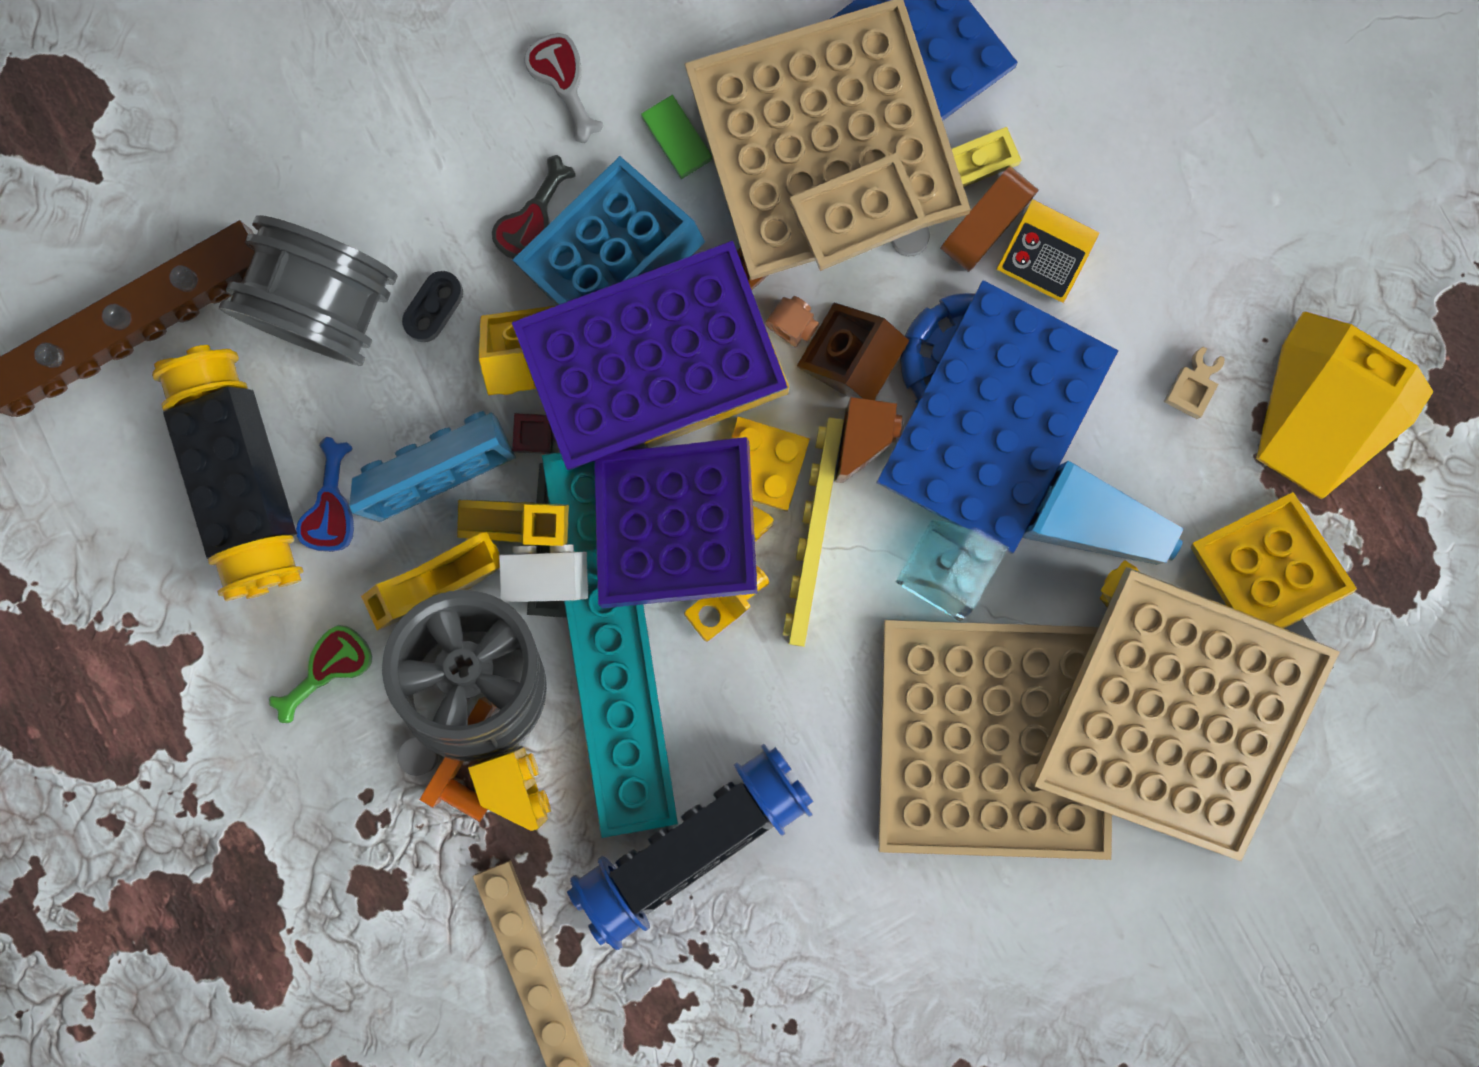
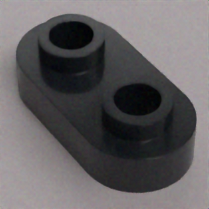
M447 271L432 273L425 280L405 310L402 317V325L405 332L418 342L434 340L441 333L462 301L463 287L455 275ZM443 287L451 289V293L447 298L439 297V291ZM423 318H429V327L424 330L419 329V321Z

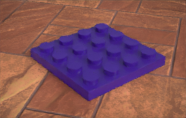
M747 437L620 451L595 461L598 605L601 608L758 593L750 443Z

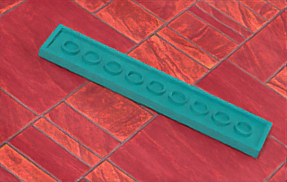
M561 453L542 455L549 504L569 505L568 544L566 545H573L574 552H587L588 598L564 600L601 838L677 825L678 820L644 605L601 608L598 605L595 461L568 471Z

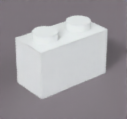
M550 545V553L538 554L536 546L513 547V554L499 555L501 600L504 602L564 601L588 598L587 552H574L573 545Z

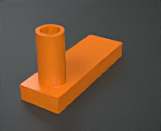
M486 697L479 698L468 717V725L490 718L496 707ZM444 757L419 800L432 808L443 800L480 822L488 809L480 806L476 792L454 780L464 761Z

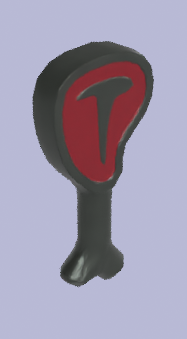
M558 155L547 159L548 174L535 197L527 201L520 211L503 216L493 226V243L499 251L511 259H514L550 224L547 205L559 184L566 179L576 177L574 169L563 165L562 159Z

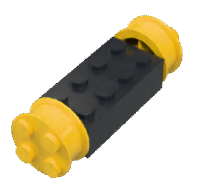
M199 345L189 348L185 356L157 361L154 363L155 370L152 372V376L155 381L161 382L166 398L161 404L163 411H165L163 415L206 558L210 565H216L222 585V588L217 591L218 596H223L225 601L246 596V599L269 593L268 587L277 584L278 587H285L302 581L300 574L304 572L303 567L295 565L289 545L294 542L293 535H296L297 532L254 391L248 389L247 384L239 380L235 363L239 360L237 352L231 349L211 350L209 345Z

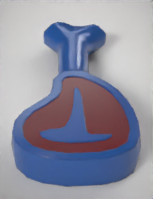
M325 437L319 443L326 458L323 486L317 493L314 506L305 512L297 522L296 532L299 541L306 547L316 551L335 552L348 547L353 539L354 520L349 503L338 488L341 460L353 448L347 442L336 443L332 437Z

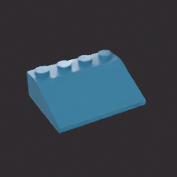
M619 156L537 235L513 261L557 306L692 256L705 243V240L691 217Z
M484 411L475 413L464 419V426L453 431L450 427L441 429L429 436L431 441L419 447L416 444L407 445L395 452L396 458L385 463H382V460H377L363 466L360 469L362 474L352 478L349 503L352 514L382 522L515 459L516 456L498 418L492 412L487 415Z

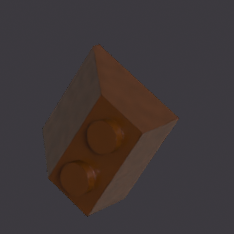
M834 302L798 362L797 367L847 397L875 400L909 340L885 318Z

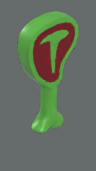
M338 625L323 634L310 655L307 677L288 695L269 697V705L278 711L279 722L291 723L294 720L297 706L317 688L328 684L335 678H354L366 672L371 666L373 658L367 642L348 626Z

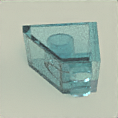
M931 520L895 582L961 622L975 609L1009 547L976 527L969 526L964 528L954 523Z

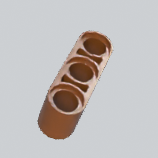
M1009 166L949 235L940 249L967 272H970L1033 199L1039 189Z

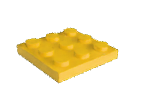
M1294 492L1193 542L1190 547L1226 606L1281 628H1286L1353 594L1357 590Z

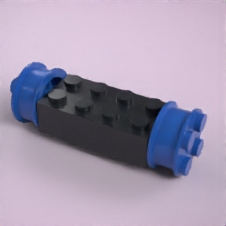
M762 744V752L742 766L736 762L734 767L744 784L741 782L738 785H734L733 782H729L713 794L716 799L706 807L698 804L685 812L680 817L683 823L676 828L669 830L668 827H665L656 832L648 839L651 845L643 851L637 852L634 849L620 857L615 862L618 866L617 869L606 857L601 856L598 858L599 865L581 878L577 875H573L570 878L572 888L567 891V894L573 905L579 911L584 910L592 922L588 925L589 930L600 945L606 942L615 950H620L623 947V939L639 928L644 931L650 929L646 914L657 909L773 827L783 836L785 835L784 827L804 813L809 817L813 815L808 805L814 801L799 780L791 782L786 773L792 769L776 747L769 750L765 744Z

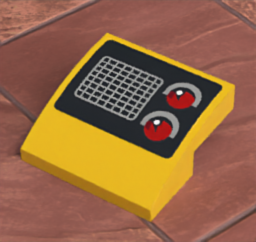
M1032 199L996 270L1064 303L1100 232Z

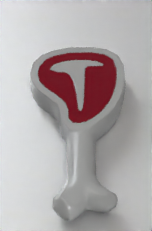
M555 33L538 39L530 45L524 57L526 69L534 79L548 84L556 90L557 94L564 100L575 122L574 139L580 143H586L590 134L602 130L603 123L593 120L587 115L577 94L581 80V61L573 40L566 34Z

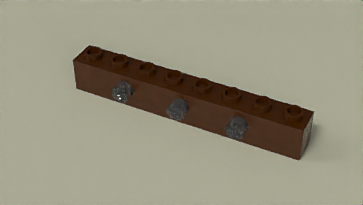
M238 220L0 356V413L11 417L26 415L35 408L34 404L44 398H53L63 394L68 389L67 385L79 378L87 379L96 375L101 370L100 366L112 359L120 360L129 356L134 351L133 347L144 341H154L166 334V329L177 322L183 323L194 319L199 315V310L208 304H217L221 300L230 298L232 295L226 291L228 283H241L254 254V250L245 244L247 235L254 234L252 229L241 220Z

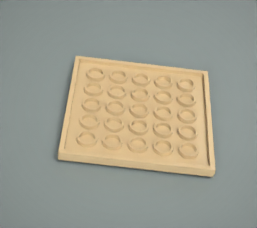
M890 0L685 63L686 72L750 280L815 261L791 206L790 197L896 152L901 159L928 220L926 227L970 213L971 208L904 0Z
M1126 567L1030 781L1037 788L1242 861L1340 652L1325 644Z
M884 620L879 852L1111 860L1112 814L1037 788L1030 781L1099 627Z

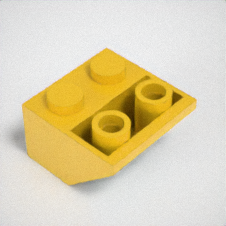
M525 747L481 761L468 768L480 806L530 831L539 829L548 820L546 813L551 812L549 799L545 790H538L534 776L539 775L538 766L532 753L527 754Z

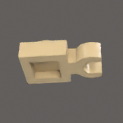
M1205 347L1200 348L1193 354V370L1187 367L1180 369L1164 400L1165 403L1195 419L1202 417L1219 385L1210 380V376L1218 372L1223 367L1225 361L1224 357L1219 356L1215 359L1212 366H1207L1203 362V356L1207 350Z

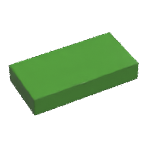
M673 94L641 114L646 126L681 179L713 160L711 153Z

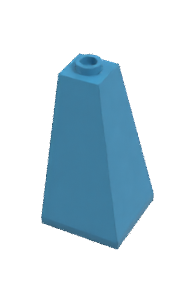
M1066 461L1059 465L1023 538L1158 565L1167 563L1168 559L1172 561L1177 556L1183 543L1179 539L1183 528L1081 467Z

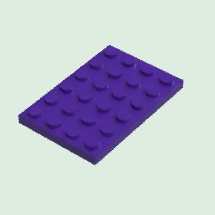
M733 241L512 322L568 471L788 388Z

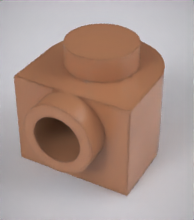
M793 296L791 299L783 297L765 322L771 331L795 348L802 339L808 342L820 323L813 319L814 314L810 312L811 307L797 296Z

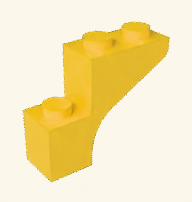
M459 499L457 538L470 539L487 531L490 539L496 541L520 542L524 545L564 546L568 544L569 505Z
M486 531L406 573L376 584L361 595L376 630L399 622L414 606L432 596L449 591L471 589L500 569L499 551L496 545L492 543Z

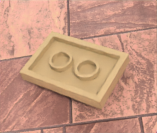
M897 152L790 197L791 206L820 271L922 229L928 224V220Z

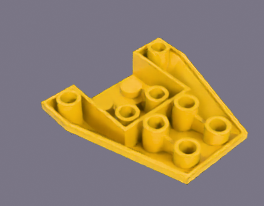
M1304 311L1282 344L1256 459L1319 499H1323L1413 425L1432 395L1433 390L1418 365L1354 325Z

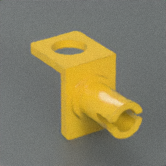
M756 566L757 589L760 591L763 587L769 585V579L764 571ZM755 594L700 599L684 612V616L702 639L708 642L751 607L747 600ZM705 606L714 607L719 613L720 619L718 624L713 627L703 625L699 619L701 608Z

